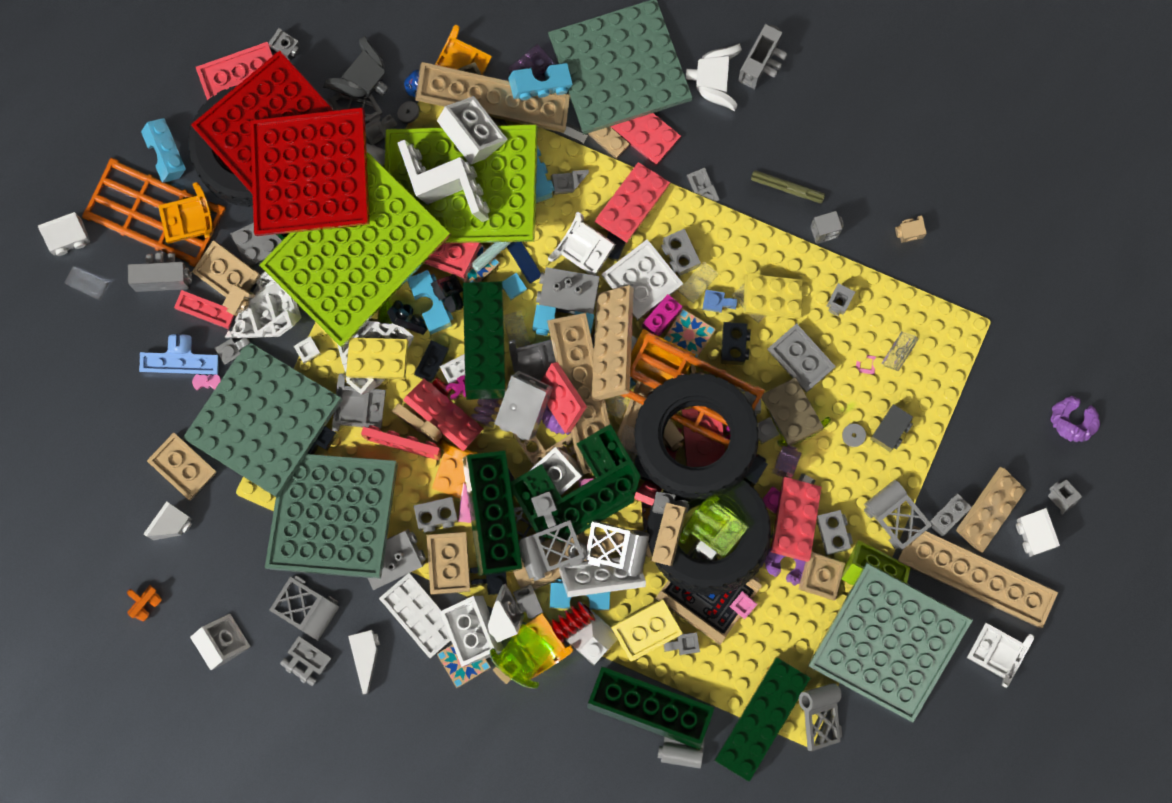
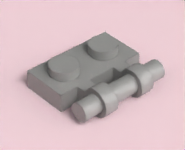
M298 636L287 652L293 656V659L290 662L284 658L280 665L285 667L288 673H293L301 678V682L304 684L308 683L313 687L317 680L311 676L312 673L315 671L321 675L332 658ZM299 661L308 666L306 671L297 667Z

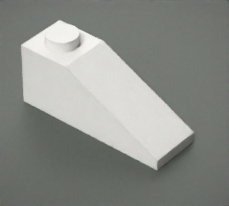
M372 630L348 636L364 695L369 694L378 653L377 646L380 645L378 634H374Z

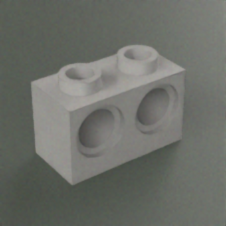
M836 211L814 217L810 228L815 243L819 244L838 238L844 224L842 217L838 216Z
M685 229L663 238L661 247L664 254L669 255L671 259L669 264L674 273L677 272L678 276H681L700 267L701 262ZM678 241L681 247L675 249L671 246V242ZM681 258L688 259L689 264L687 266H682L679 263V260Z
M956 494L929 521L932 524L931 528L940 537L944 536L972 507L959 494Z
M452 497L414 505L418 529L420 531L423 530L424 533L435 531V527L439 526L450 528L455 526L454 523L458 522ZM443 509L451 510L449 518L444 519L441 517L440 514ZM430 513L432 520L429 523L422 522L421 517L423 514Z
M841 510L818 515L817 524L826 556L851 549L850 545L853 544L851 534L846 531L845 526L848 525L846 515L842 514ZM829 518L837 520L838 525L836 528L828 525ZM834 537L842 539L843 545L841 547H836L833 544Z

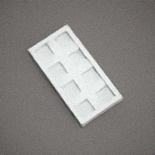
M410 573L379 598L430 659L451 642L440 613V608Z

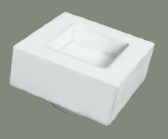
M311 336L294 345L304 364L321 354Z

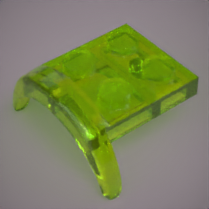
M711 495L698 507L685 525L680 542L684 544L691 533L724 558L748 529L749 525L717 501L720 498L717 495Z
M522 624L518 634L511 638L499 655L494 648L490 650V658L495 666L507 677L523 687L535 689L540 684L531 681V679L554 647L526 625Z

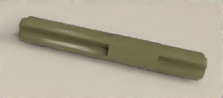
M754 171L751 177L752 181L817 203H823L825 198L824 193L758 171Z

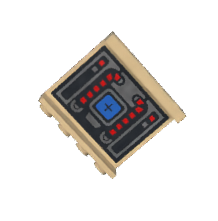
M698 539L687 553V555L698 560L695 558L696 547L700 542ZM702 539V542H703V543H705L706 545L712 547L711 544H709L707 541H705V540ZM718 551L715 561L723 559L727 556L722 552ZM754 576L744 586L737 587V590L729 593L724 592L721 595L710 594V596L700 595V593L693 594L687 592L686 589L682 590L668 580L655 599L659 601L664 598L670 610L720 645L740 617L729 606L742 591L753 599L762 585L759 583L760 580Z

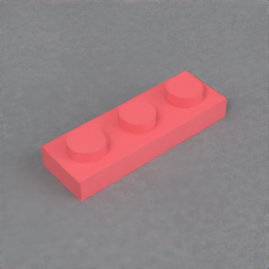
M181 290L174 307L178 311L228 330L234 319V315L227 312V307Z

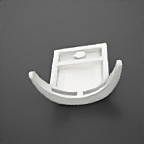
M576 212L571 227L557 248L549 255L548 260L554 262L563 255L590 275L596 276L616 244L583 222V214Z
M985 623L967 659L1002 677L1001 685L1007 688L1032 644L1034 636L1029 634L1022 643Z

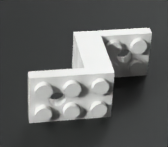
M406 140L398 142L414 192L419 199L426 204H430L464 190L471 213L481 222L489 220L487 214L490 212L486 202H483L481 197L483 190L475 180L477 173L468 161L465 162L459 157L427 171L421 165L420 160H422L419 149H415L413 144H409Z

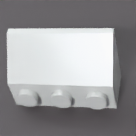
M474 96L445 106L437 120L470 165L486 159L508 140Z
M472 596L440 611L461 667L505 651L501 641L497 643L495 638L491 637L488 632V623L491 615L483 596Z

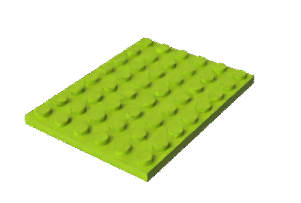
M537 125L498 126L508 140L486 159L470 165L474 167L477 173V177H475L476 183L480 184L483 190L482 200L487 203L490 210L487 213L489 220L481 222L471 213L464 190L430 204L423 202L414 192L398 142L406 140L409 144H413L415 149H419L422 160H420L421 165L427 171L459 157L467 162L443 128L386 129L385 169L451 233L444 243L534 242Z
M368 152L367 175L370 225L289 233L259 265L340 347H343L451 235Z

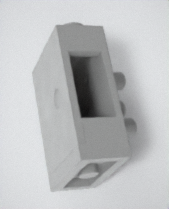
M764 25L740 70L739 82L755 89L763 73L776 77L777 70H780L782 63L772 59L773 55L783 60L787 56L786 52L778 48L782 32L778 27Z
M157 252L156 263H154V255L147 254L146 264L128 265V284L135 292L190 289L189 284L193 282L192 272H189V268L183 262H175L174 253L167 254V263H164L163 253Z
M546 267L545 273L541 272L539 284H543L542 291H538L536 302L539 305L555 307L556 312L575 314V311L594 313L599 276Z
M517 371L510 378L494 424L503 431L516 434L522 440H530L538 431L553 387Z
M409 529L387 539L381 579L368 578L373 590L426 564L425 554L422 550L418 549L416 545L417 538Z

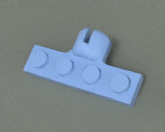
M171 334L168 337V350L166 353L140 352L139 372L217 375L219 371V355L194 354L191 350L192 337L190 335Z

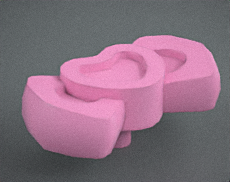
M196 374L192 384L195 390H199L202 387L207 389L211 387L215 390L221 381V377L218 374L214 376Z

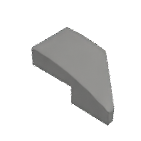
M705 167L686 175L694 193L714 201L719 200Z
M589 170L552 174L553 195L573 193L587 176Z

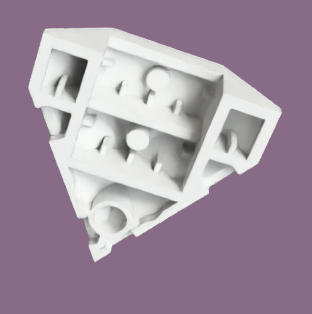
M263 272L255 282L257 283L253 291L255 297L249 298L248 301L250 303L247 309L242 311V313H238L234 320L236 323L232 331H228L225 338L280 337L302 318L298 305L266 272Z
M367 321L352 338L407 339L409 341V349L414 336L405 328L393 323L385 324ZM349 341L343 347L338 345L346 381L361 395H364L380 386L385 379L348 378L346 370Z

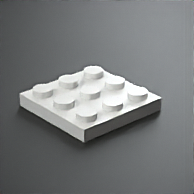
M648 239L602 273V277L612 289L628 285L634 288L633 316L637 321L660 304L667 294L671 295L683 286L682 281Z

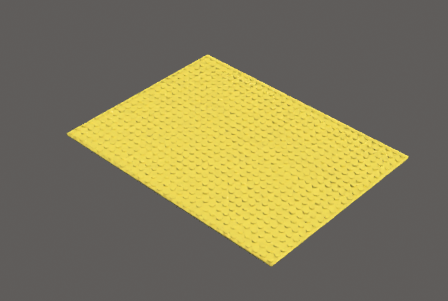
M418 101L419 116L415 121L408 123L406 129L442 128L437 120L444 106ZM505 120L507 126L526 125ZM538 127L537 145L541 156L538 157L540 162H544L548 173L545 174L547 181L551 180L552 174L571 173L578 170H589V173L573 193L553 195L552 191V198L536 203L535 241L522 243L540 273H545V269L548 267L589 274L563 255L554 262H550L548 257L568 232L575 219L576 212L583 214V222L607 238L609 231L595 223V220L634 167ZM670 183L631 239L625 244L619 260L648 239L670 267L669 262H671L669 255L664 254L661 247L663 238L685 229L701 264L699 268L681 276H678L677 272H675L682 281L683 286L670 296L683 306L682 309L716 329L698 358L721 370H726L728 374L754 387L758 386L764 389V393L793 379L767 349L797 323L836 366L812 389L805 393L824 429L788 447L761 399V413L757 414V423L770 417L779 435L763 444L758 439L757 454L764 457L768 465L755 484L754 489L763 499L772 487H775L780 492L784 477L799 480L803 473L815 480L814 485L822 487L817 516L841 510V513L845 514L848 525L845 527L847 533H850L853 544L850 545L851 549L827 555V557L845 562L846 566L858 540L893 557L896 549L888 541L891 537L874 517L869 518L864 512V504L894 479L902 485L910 499L914 503L916 502L991 321L988 318ZM486 242L481 244L486 249H488L495 242ZM671 242L673 248L678 249L681 247L680 242ZM506 247L495 257L500 262V265L482 282L504 281L517 273L527 288L525 292L510 300L503 289L505 386L507 389L511 376L515 374L509 351V341L515 340L516 348L551 340L549 333L547 336H543L533 331L536 305H539L536 302L537 293L542 291L543 284H539L540 278L529 283ZM607 258L596 276H599L597 294L613 290L602 277V273L612 267L617 261ZM681 258L679 263L682 266H687L689 261L686 258ZM423 263L412 276L426 270L429 271L430 275L434 274L436 280L453 274ZM754 274L802 280L801 318L792 319L745 314V275ZM456 276L463 288V283L465 282L459 276ZM406 281L379 309L378 321L374 322L392 324L387 311L396 300L401 301L403 305H411L413 315L417 314L422 318V313L432 308L433 301L427 297L415 300ZM839 283L855 291V294L844 315L839 314V316H836L828 311L829 308L826 305ZM705 291L724 292V298L737 299L736 310L722 307V313L702 310ZM461 292L460 296L463 301V292ZM836 300L837 304L842 305L841 300ZM595 302V308H594V313H593V314H594V322H593L591 337H592V335H593V333H594V331H595L596 302ZM656 307L638 321L633 316L632 336L637 339L639 338L643 330V322ZM464 308L451 312L453 320H450L451 327L430 335L428 330L424 335L406 329L414 336L408 349L406 379H385L380 386L374 388L386 391L382 432L387 433L389 430L399 433V436L402 438H407V436L415 437L423 444L426 441L432 442L399 418L392 410L399 403L423 422L427 421L403 400L422 381V379L414 376V373L431 340L449 348L442 365L464 354ZM556 312L555 319L574 314ZM674 321L661 334V338L664 339L665 335L673 325ZM315 322L309 337L311 336L321 354L305 364L299 356L294 369L336 394L339 374H345L338 345ZM724 322L746 323L747 329L751 330L750 341H746V348H749V360H745L744 365L720 364ZM738 330L731 332V335L736 339L742 337L741 332ZM737 349L730 351L731 356L734 358H738L741 355ZM867 355L876 356V359L873 361L875 374L860 373L856 368V362H860L861 369L871 370L873 359L866 357ZM694 366L696 368V373H699L701 371L704 374H709V372H705L703 369ZM440 368L435 378H439L448 385ZM345 377V386H350ZM452 389L448 395L449 400L484 428L466 450L476 453L506 451L507 465L515 479L534 467L513 433L503 431L494 424L503 398L466 400L463 393H460L456 399L452 400L450 396L455 393V390ZM620 395L605 399L609 422L616 434L619 431L630 402V398H624ZM894 404L913 416L910 421L913 425L908 433L903 432L900 438L903 441L897 450L893 448L889 452L870 439L890 407ZM333 415L326 424V427L331 430L333 424ZM671 419L677 428L682 429L681 434L684 437L683 425ZM541 420L535 436L544 450H547L569 435L551 432ZM722 423L723 434L726 437L730 432L725 431L727 425ZM849 424H859L866 432L865 441L858 447H850L843 441L842 432ZM340 425L339 432L334 431L338 435L328 451L318 445L313 455L397 461L398 466L387 539L407 529L413 532L417 538L416 545L418 549L422 550L425 554L426 564L412 571V573L429 580L427 535L466 532L470 592H461L459 594L468 598L483 596L486 605L491 608L494 607L498 594L488 595L487 584L471 585V581L474 579H486V575L479 576L478 573H470V568L477 567L471 523L456 522L453 527L443 528V526L435 527V531L428 533L418 529L414 505L452 497L458 519L461 499L432 489L444 453L439 443L437 447L440 448L442 453L440 461L364 440L361 435L363 428ZM442 434L443 439L454 444L445 435ZM573 439L572 443L568 446L566 442L563 443V445L567 448L568 453L572 452L569 448L574 445ZM683 441V446L677 450L675 461L687 466ZM529 442L526 446L529 452H535L538 448L535 442ZM627 451L632 462L635 463L636 454ZM575 453L571 457H573L577 462V457ZM593 472L583 475L580 479H592L596 477L594 476ZM243 477L236 494L274 511L276 497ZM639 479L637 489L643 485L645 480ZM579 480L565 491L561 497L579 488ZM513 496V507H520L517 499ZM905 501L900 505V514L910 515L911 506ZM702 504L692 508L685 514L678 544L687 554L697 539L699 541L703 539L712 545L711 548L714 551H720L728 556L737 548L742 537L743 528L738 517L728 508L718 504ZM651 507L644 508L646 512L643 514V517L647 521L648 516L650 515ZM766 508L768 510L770 518L772 535L775 526L776 514L772 513L768 508ZM443 509L440 514L441 517L444 519L449 518L451 510ZM523 512L521 517L529 521L525 513ZM430 513L423 514L421 517L422 522L429 523L432 520V515ZM888 515L883 521L887 526L895 527L896 516ZM899 516L898 527L905 528L909 517ZM834 518L828 519V525L836 528L838 525L837 520ZM520 519L516 524L517 531L522 534L525 533L529 526ZM816 520L812 552L826 556ZM533 527L527 532V537L536 534ZM898 530L897 538L899 540L903 533L902 530ZM840 537L833 538V544L836 547L843 545ZM616 552L610 555V557L619 558L620 554ZM645 556L643 574L646 580V587L610 592L609 611L592 610L610 627L658 601L655 598L668 579L660 572L655 562L651 561L652 557L648 558ZM782 558L780 562L781 573L777 577L768 573L764 562L762 568L755 575L762 585L752 599L757 603V606L745 620L741 616L720 645L671 610L683 634L697 632L699 653L679 655V650L665 652L664 645H661L630 661L619 640H617L603 657L740 717L776 657L811 678L803 692L831 683L839 686L837 681L812 669L808 664L853 585L841 579L836 601L798 590L800 584L794 586L791 582L787 583V574L793 571L796 566L793 558ZM506 572L507 587L514 597L513 592L521 588L514 573ZM551 583L534 590L542 608V613L546 614L552 625V619L559 622V614L564 618L566 617L565 610L572 613L571 606L578 609V601L585 604L588 608L590 607L588 597L582 595L571 598L570 609L550 608ZM526 612L523 613L525 616L523 622L529 623L535 619L528 618ZM677 637L674 638V639H672V640L669 641V642H675V641H677ZM798 699L778 735L807 747L805 713ZM816 714L812 715V723L815 724L818 719ZM816 733V735H815V737H814V743H815L816 738H817V736H818L817 733Z

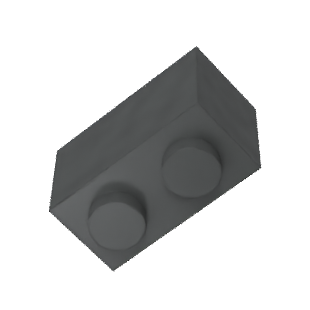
M893 404L870 440L889 452L893 448L897 450L903 441L900 438L903 432L908 433L913 425L910 422L913 416Z

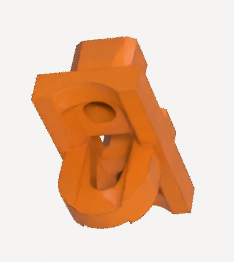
M151 585L147 587L141 596L132 589H129L127 595L136 602L127 613L131 618L135 617L144 622L150 613L143 606L148 601L156 607L162 599Z

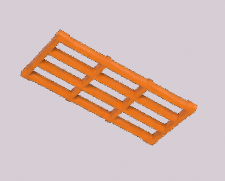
M111 157L82 218L117 231L122 236L126 235L154 247L156 251H163L167 254L174 253L175 257L195 267L204 255L212 237L205 238V240L197 237L185 239V241L201 247L197 257H193L163 244L165 235L162 222L137 212L142 201L157 208L158 205L166 204L145 194L150 184L179 196L178 200L196 195L189 193L186 189L182 190L166 182L162 183L161 180L154 178L153 175H147ZM112 168L144 181L141 191L139 192L109 179L108 176ZM106 185L136 198L132 209L99 195L103 186ZM208 201L210 210L217 213L213 221L214 234L226 207ZM98 202L128 215L124 226L92 213L91 211L95 203ZM133 218L162 230L159 241L129 229Z
M650 332L646 334L644 343L630 368L631 378L655 389L662 384L634 370L639 360L674 378L685 374L681 371L687 361L755 395L756 398L752 404L753 410L765 391L758 386L754 387L728 374L724 369L721 370L691 355L688 351L685 352L657 338L656 335ZM649 342L683 359L678 370L643 353L647 343ZM631 390L627 394L620 395L642 405L646 400L645 397ZM691 406V408L700 412L696 422L677 413L671 417L672 420L692 429V432L695 433L696 431L726 446V449L728 448L729 439L699 425L705 414L728 426L725 419L716 411L703 406Z

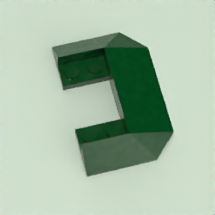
M611 424L576 443L596 478L561 497L543 464L510 482L511 491L536 533L549 528L544 515L537 516L531 498L549 491L557 510L552 512L556 524L559 525L571 520L576 535L589 529L593 520L601 522L634 502L640 474ZM569 527L560 528L557 536L568 541L571 534ZM557 530L552 531L550 533L555 535ZM548 534L542 535V537L554 538Z

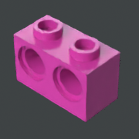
M667 294L643 322L642 328L660 337L680 314L683 306Z

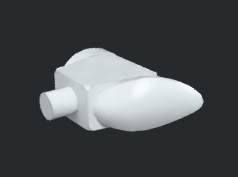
M740 43L707 52L702 59L698 60V69L686 68V80L697 81L696 87L702 97L733 111L736 110L738 104L732 97L727 95L729 60L741 52Z

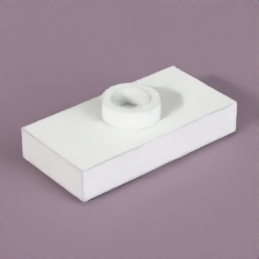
M464 354L440 366L448 384L455 382L457 378L465 375Z
M700 541L696 547L695 558L705 562L716 560L717 552Z

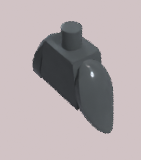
M366 36L359 39L362 53L343 74L342 78L325 80L323 88L331 89L353 98L369 97L374 90L381 96L386 94L389 86L382 82L385 75L384 62L379 53L369 43Z

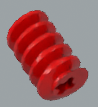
M578 601V609L571 606L572 613L565 610V618L559 614V622L552 619V630L561 642L565 641L564 637L570 638L571 633L576 634L577 628L582 630L584 624L589 625L590 619L596 620L591 610L580 601Z

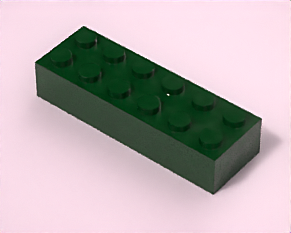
M502 281L463 283L466 400L504 398L506 386Z
M506 451L466 455L462 460L478 575L519 571L522 569Z
M774 658L715 757L714 762L745 781L750 782L798 701L799 695L804 691L811 678L781 659Z
M601 667L588 701V709L699 750L715 709L712 706L605 667Z

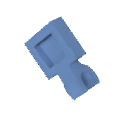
M706 290L702 310L722 313V307L736 310L737 299L724 298V292Z

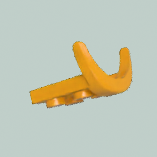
M454 25L435 65L457 70L475 62L481 75H484L492 56L458 40L460 27Z
M197 182L193 183L197 196L158 205L165 239L168 244L204 235L205 238L212 237L213 221L209 204L203 189Z
M442 438L439 445L444 450L432 489L461 499L463 482H465L462 458L466 455L479 453L466 449L462 451L458 446Z
M542 613L521 627L518 634L512 636L533 668L532 671L523 676L524 681L533 679L573 652L571 645L567 647L564 642H561L552 630L553 625L545 613Z

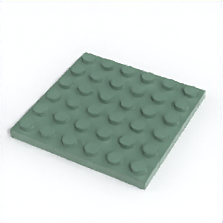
M649 0L548 32L558 64L567 63L573 84L568 89V93L583 135L692 101L690 89L657 0Z
M250 343L242 348L241 354L236 357L183 439L278 498L343 399Z
M306 454L280 496L275 500L265 568L270 570L381 579L398 462Z
M866 562L808 666L903 718L914 722L973 620Z

